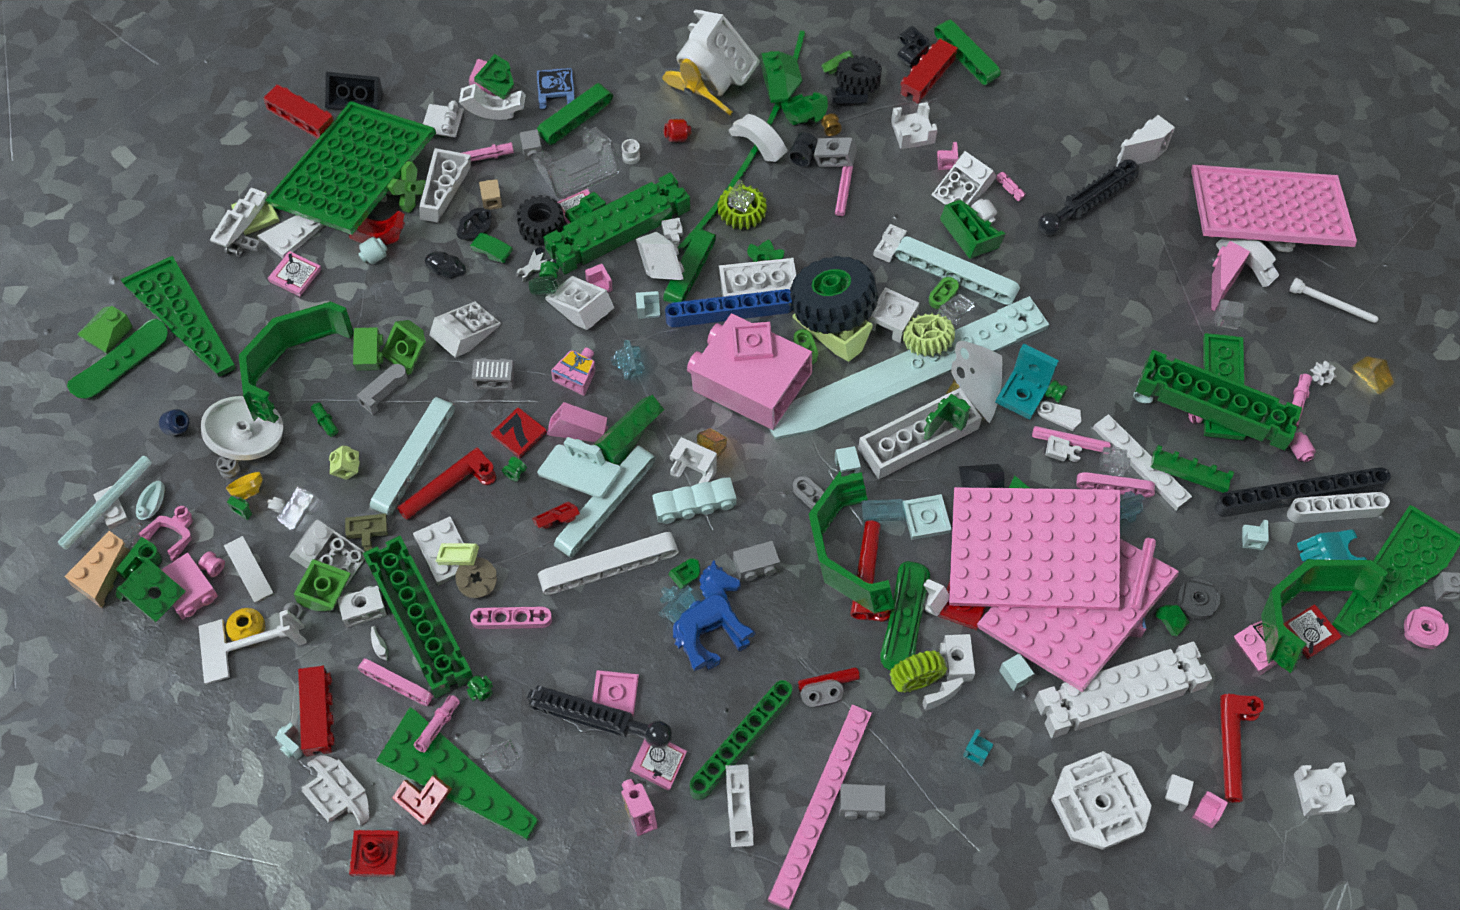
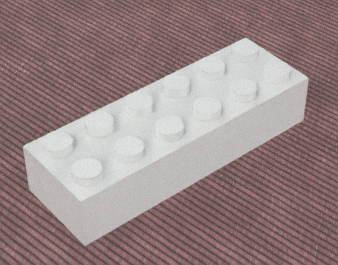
M961 388L860 437L858 450L878 479L979 429L982 417ZM952 393L957 398L965 400L971 406L967 425L962 431L945 420L928 441L924 439L925 432L923 430L927 424L925 420L930 412H935L938 409L937 406L943 398L947 399Z

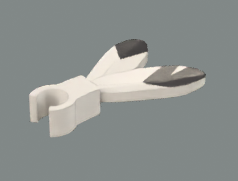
M538 247L534 250L529 265L518 269L516 277L524 274L525 276H522V282H524L533 274V271H541L540 266L542 262L551 261L556 263V260L541 261L543 249Z

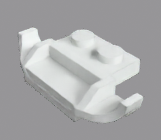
M320 755L307 763L309 767L312 766L318 772V776L302 787V792L328 823L345 811L349 814L351 812L354 814L359 826L369 821V805L365 789L339 759L335 760L331 757Z

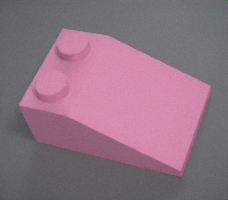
M1232 241L1226 247H1221L1217 254L1219 257H1217L1213 264V267H1215L1212 274L1211 309L1213 311L1216 310L1240 275L1250 254L1249 250Z

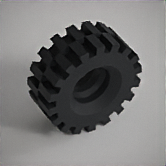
M857 55L854 58L849 56L847 60L844 58L842 62L838 63L837 85H839L840 89L843 88L845 92L849 90L851 94L857 92V95H861V93L868 94V91L872 93L874 89L877 90L880 87L881 64L877 60L872 61V58L868 57L867 59L865 56L858 57Z

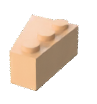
M108 531L64 577L73 588L103 608L104 600L108 592L113 589V582L119 574L116 568L130 550L123 540Z

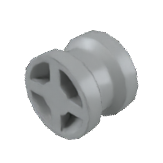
M223 456L218 458L216 466L223 478L233 479L239 474L240 467L236 460Z

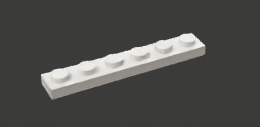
M1109 414L1094 425L1093 429L1105 441L1110 442L1111 447L1144 480L1155 483V490L1176 511L1191 500L1192 496L1170 474L1150 467L1152 456Z

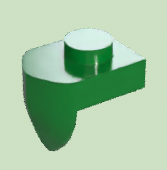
M694 558L687 559L670 570L668 575L680 589L693 583L699 577L701 571L699 560Z
M1164 605L1155 610L1156 617L1162 620L1171 636H1178L1190 623L1178 605Z

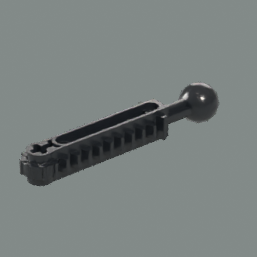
M1131 159L1120 162L1118 166L1113 167V170L1109 169L1107 174L1103 173L1102 177L1099 176L1097 181L1093 180L1092 184L1088 183L1086 188L1083 187L1081 191L1078 190L1076 195L1067 196L1063 209L1057 213L1048 212L1043 214L1038 220V229L1041 233L1051 236L1060 230L1061 222L1067 218L1073 220L1077 217L1080 219L1083 213L1086 214L1088 209L1092 210L1093 206L1098 205V202L1102 203L1103 199H1108V196H1112L1114 191L1118 192L1119 188L1123 189L1124 185H1128L1130 181L1133 182L1138 177L1139 165Z
M536 686L534 690L530 689L526 698L529 702V708L537 712L624 738L627 737L628 732L645 737L646 742L654 748L667 746L672 738L670 726L663 721H654L649 725L634 721L632 714L543 686Z

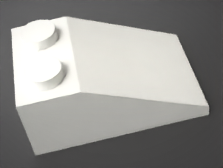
M573 276L545 297L547 302L571 322L586 330L593 327L597 321L614 308L607 290Z

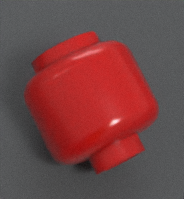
M670 119L664 125V136L669 142H685L688 136L691 135V126L687 124L685 119Z

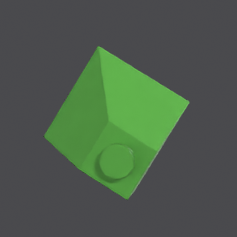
M113 306L103 307L77 335L107 354L133 326L125 313Z
M410 320L395 321L382 350L383 356L393 364L403 365L406 373L410 375L426 342L423 330Z
M312 559L294 593L296 602L314 611L333 610L351 573Z

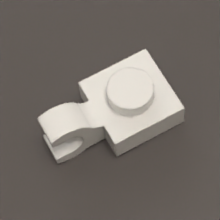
M680 218L661 221L664 237L671 239V242L678 247L680 245L679 237H683Z

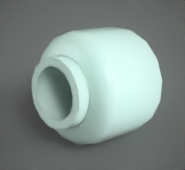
M371 237L360 244L361 252L358 254L364 263L368 261L373 265L386 257L388 249L380 238Z

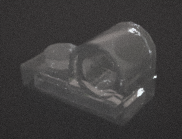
M958 294L942 304L937 315L940 314L941 317L946 316L948 320H951L955 328L962 316L971 311L975 304L962 294Z
M298 486L280 513L277 521L291 531H296L306 514L310 515L317 511L321 505V499L306 488Z

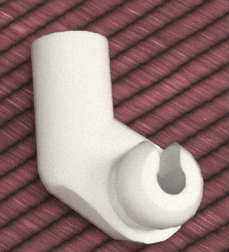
M1268 241L1275 250L1281 252H1291L1296 246L1294 242Z

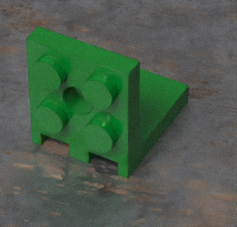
M146 558L132 572L129 578L117 588L116 597L120 601H123L125 598L128 599L156 623L186 591ZM151 588H158L161 596L157 599H152L149 597L148 591Z

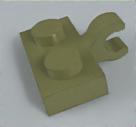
M386 514L345 518L346 538H362V547H364L365 552L373 549L371 537L388 535Z

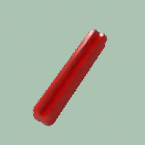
M854 667L799 680L798 688L801 692L803 687L808 684L834 679L840 684L858 680L860 674L858 669Z

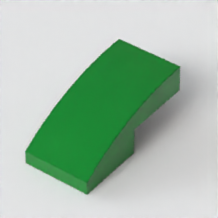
M593 192L581 198L580 204L566 210L565 217L570 222H573L605 206L606 202Z
M480 233L470 245L473 251L486 254L489 260L501 263L513 251V248L508 244L483 233Z

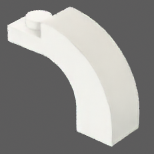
M475 83L461 88L459 103L477 116L493 120H505L513 118L515 111L524 109L525 93L521 90L507 95L503 100L498 96L485 93Z
M747 114L742 119L735 121L729 129L731 136H743L750 139L758 147L765 161H777L788 151L775 130L757 116Z
M1222 237L1216 243L1219 251L1222 246L1226 247L1230 241L1249 250L1250 254L1245 263L1253 269L1262 287H1268L1279 276L1272 264L1276 260L1275 257L1260 241Z
M748 764L726 766L731 847L753 846Z

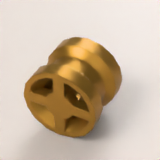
M828 114L821 119V124L827 136H835L841 132L842 126L836 114Z

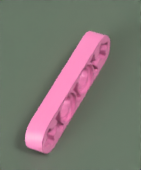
M1085 472L1077 475L1076 486L1080 489L1120 490L1121 495L1146 498L1155 495V483L1152 481Z
M546 607L477 608L471 612L470 620L476 629L546 628L551 624L552 616L550 610ZM523 613L528 617L526 621L518 622L516 620L517 615ZM489 614H491L492 622H489ZM498 614L507 616L506 620L501 623L495 621V617ZM530 614H533V616H534V617H533L534 622H531V615H530ZM541 614H545L544 621H540L539 617H541ZM479 615L483 616L481 622H477Z
M363 659L358 666V670L364 675L424 706H428L433 699V695L426 689L368 659Z

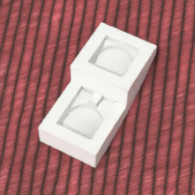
M890 224L884 232L882 240L874 250L873 256L890 263L895 256L894 252L907 231Z
M963 678L943 682L940 692L924 696L922 702L924 710L927 711L938 707L954 697L962 687Z

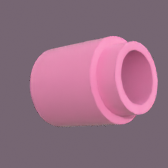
M1302 432L1295 433L1289 447L1297 460L1303 462L1312 460L1315 457L1316 450L1309 438Z

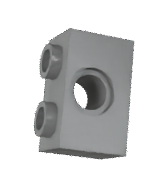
M852 137L818 139L814 157L819 167L853 166L857 147Z

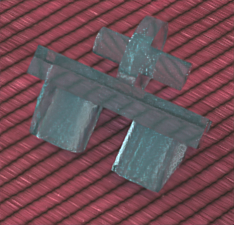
M624 340V346L620 350L615 351V355L611 357L612 365L618 366V369H623L625 380H630L633 375L642 374L644 370L643 362H634V359H639L640 346H632L630 340Z
M1129 491L1123 495V500H1120L1121 520L1127 518L1130 523L1136 521V515L1143 512L1142 502L1144 497L1142 494L1135 495L1132 491Z
M689 585L683 588L676 596L674 595L678 591L676 586H673L671 589L667 587L661 589L663 596L659 599L660 602L664 604L667 600L670 601L658 613L661 618L666 616L674 623L682 614L676 605L680 602L686 609H689L691 604L696 601L690 593L692 589Z

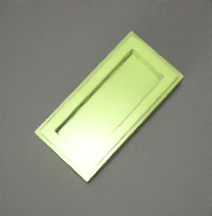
M441 543L435 562L439 565H474L479 546L476 543Z

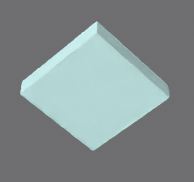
M942 494L902 502L911 540L951 533L952 529Z

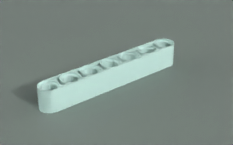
M908 236L902 238L894 252L895 256L901 261L941 278H955L960 286L1005 305L1013 303L1020 289L1019 284L1011 279Z
M438 397L432 400L373 495L370 502L371 509L387 516L394 512L455 411V404Z
M637 446L620 465L621 472L602 498L593 496L580 510V514L575 516L576 519L571 521L556 538L554 547L570 558L575 556L653 466L656 456L643 447Z

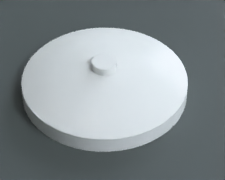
M229 397L217 401L205 411L201 420V435L205 444L220 456L233 460H253L261 458L276 449L283 436V421L276 409L273 410V413L278 415L279 419L275 423L267 420L263 421L259 417L253 421L244 397Z

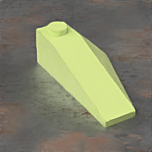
M793 314V319H795L800 325H802L800 321L797 320L795 314ZM865 320L859 327L856 326L850 331H842L838 334H822L818 331H811L809 327H803L834 354L849 362L862 352L873 325Z

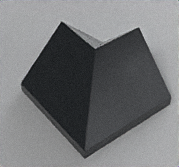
M999 464L959 466L962 488H1005L1004 471Z

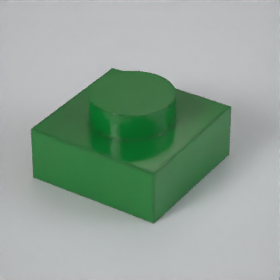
M233 496L228 499L227 504L232 512L246 520L250 518L252 512L247 501L242 498L236 499Z

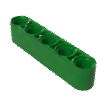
M949 19L934 27L936 38L957 47L956 58L983 85H987L1001 76V71L997 64L952 20Z
M595 84L543 121L537 127L538 135L547 144H555L610 104L613 94L602 84Z
M697 229L680 261L684 269L682 273L683 279L670 280L664 292L663 301L667 303L686 301L715 244L716 234Z

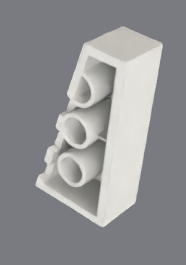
M434 149L420 203V220L439 222L471 168V155Z

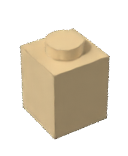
M498 180L479 182L483 207L489 210L502 208Z

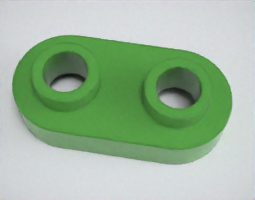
M846 51L821 65L823 71L829 74L837 71L838 63L842 62V59L845 58L847 60L849 56L854 58L852 51Z
M952 277L943 278L929 295L930 306L935 309L944 308L958 292V281Z
M805 329L796 331L793 336V343L812 351L813 365L818 359V350L813 336Z

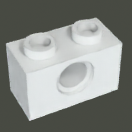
M369 586L355 593L349 592L338 599L341 616L346 628L387 616L378 586ZM360 603H366L363 607H357Z
M970 634L945 635L943 643H940L941 656L944 655L947 670L945 675L947 681L963 678L964 682L973 681L975 670ZM952 656L960 657L961 661H955Z

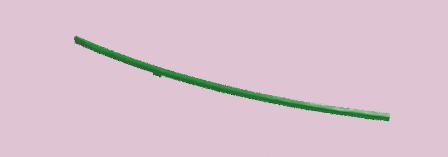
M801 30L793 54L797 62L805 36V31ZM780 102L775 103L766 122L770 126H772L780 110ZM755 144L725 190L728 191L730 186L735 188L736 184L739 183L759 151ZM719 199L677 247L678 252L680 248L684 251L690 244L697 229L703 230L717 213Z

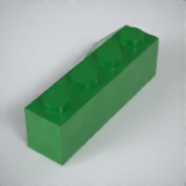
M653 394L641 399L592 445H596L602 450L605 461L620 466L633 451L646 428L664 411V408Z

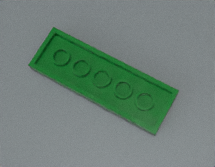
M1205 333L1203 336V369L1244 385L1243 337ZM1204 419V436L1244 440L1245 438L1244 434Z

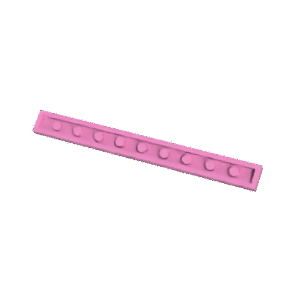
M855 705L851 706L768 898V902L789 910L840 791L841 784H843L871 718V712Z

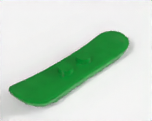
M151 319L144 323L110 353L70 379L67 383L70 393L77 398L89 399L103 392L125 373L161 347L168 336V329L165 324L158 319Z
M906 561L898 568L893 598L895 609H891L880 653L883 667L890 671L900 661L915 655L921 616L927 594L924 584L928 579L930 580L929 569L917 562Z

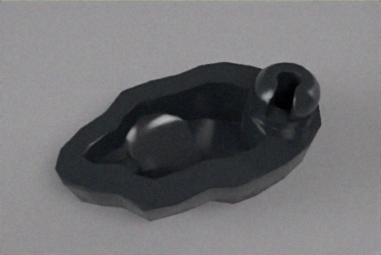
M486 208L471 210L460 219L456 232L457 237L462 240L476 239L480 233L487 231L490 227L492 212Z
M431 252L425 258L426 266L436 275L452 278L466 273V267L459 258L446 252Z

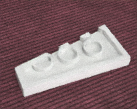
M295 215L257 236L261 242L283 259L289 251L294 252L325 225Z

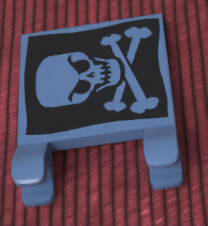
M572 68L537 71L540 109L547 108L546 98L567 96L568 104L574 100Z

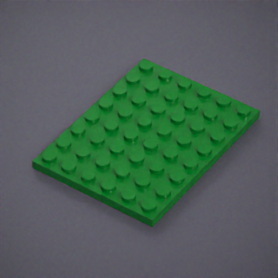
M350 101L265 201L267 205L269 204L277 209L353 235L389 191L387 185L390 181L400 178L403 165L407 161L413 162L434 137L436 130L434 127Z

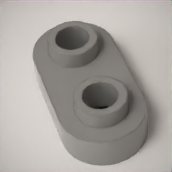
M800 476L793 482L794 494L812 509L816 504L814 500H819L824 491L806 476ZM804 487L806 490H800L799 488Z
M830 679L804 686L800 695L802 701L807 706L814 707L840 700L844 691L838 681ZM835 688L836 693L830 695V690ZM810 694H816L814 699H809Z

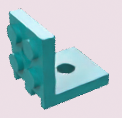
M1023 343L1014 370L996 398L995 403L1030 420L1052 382L1059 360ZM1017 393H1024L1026 397L1020 398Z

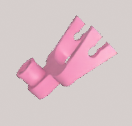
M185 506L177 507L172 518L167 516L157 517L139 532V536L148 541L159 527H167L179 533L182 539L167 551L170 555V560L173 562L192 540L187 528L192 524L193 518Z

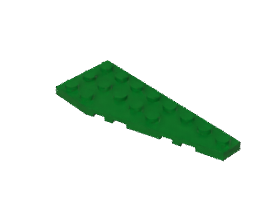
M1409 505L1373 560L1374 563L1388 572L1377 598L1370 602L1359 593L1353 591L1332 625L1350 637L1431 580L1447 567L1458 550L1460 534L1414 506Z

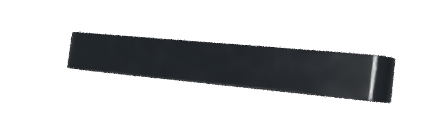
M1378 467L1228 491L1220 495L1215 504V511L1222 517L1290 507L1297 498L1380 492L1390 481L1391 474L1386 468Z

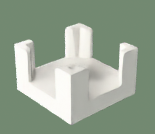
M928 102L920 103L917 113L901 116V107L893 108L891 123L900 149L935 143L937 127L936 124H933L931 127L928 119L930 111Z
M885 287L878 298L876 309L867 320L873 325L871 330L875 331L876 325L879 324L892 330V339L901 343L905 327L911 321V318H916L919 302Z
M682 437L679 439L670 454V460H676L670 470V475L680 478L687 466L703 473L699 483L711 482L717 472V453Z
M1344 762L1333 763L1328 769L1310 770L1312 766L1305 765L1301 766L1294 773L1304 816L1345 813L1355 805L1353 795L1351 794L1346 798L1341 778L1346 774Z

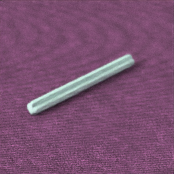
M142 456L58 541V544L62 548L68 549L151 465L150 459Z

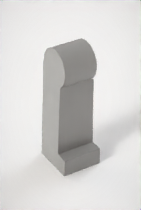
M401 364L392 365L356 395L359 404L372 415L379 411L377 404L397 386L407 382L408 378L404 366Z

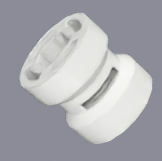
M634 139L625 140L621 146L622 159L626 164H636L640 160L639 143Z

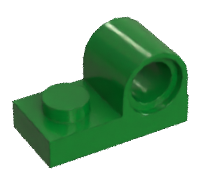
M141 537L116 570L121 578L127 580L132 572L144 562L146 557L158 567L162 562V556L153 543Z

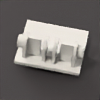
M451 101L448 103V106L429 104L423 124L434 127L436 130L435 135L456 138L464 109L459 108L456 101Z

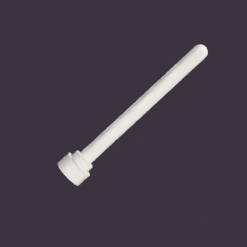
M1295 278L1289 289L1294 294H1307L1372 323L1378 322L1376 315L1307 287L1301 279Z

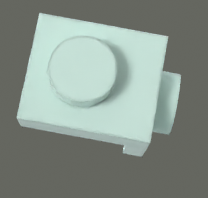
M290 722L287 726L285 725L280 728L275 739L281 746L280 750L288 758L293 756L298 760L303 753L291 740L298 731L294 724Z

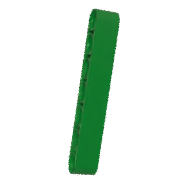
M785 680L776 682L692 777L690 781V794L694 799L704 800L726 776V766L735 765L789 704L792 696V686L789 682ZM780 690H784L788 694L785 696H780L777 692ZM770 705L774 710L766 711L764 707ZM752 721H758L761 725L758 727H753L750 725V723ZM742 736L745 737L747 741L744 743H739L736 740V738ZM725 752H730L733 754V757L726 759L722 755ZM711 768H716L719 770V773L711 775L708 771ZM702 784L705 786V789L697 791L694 789V786Z

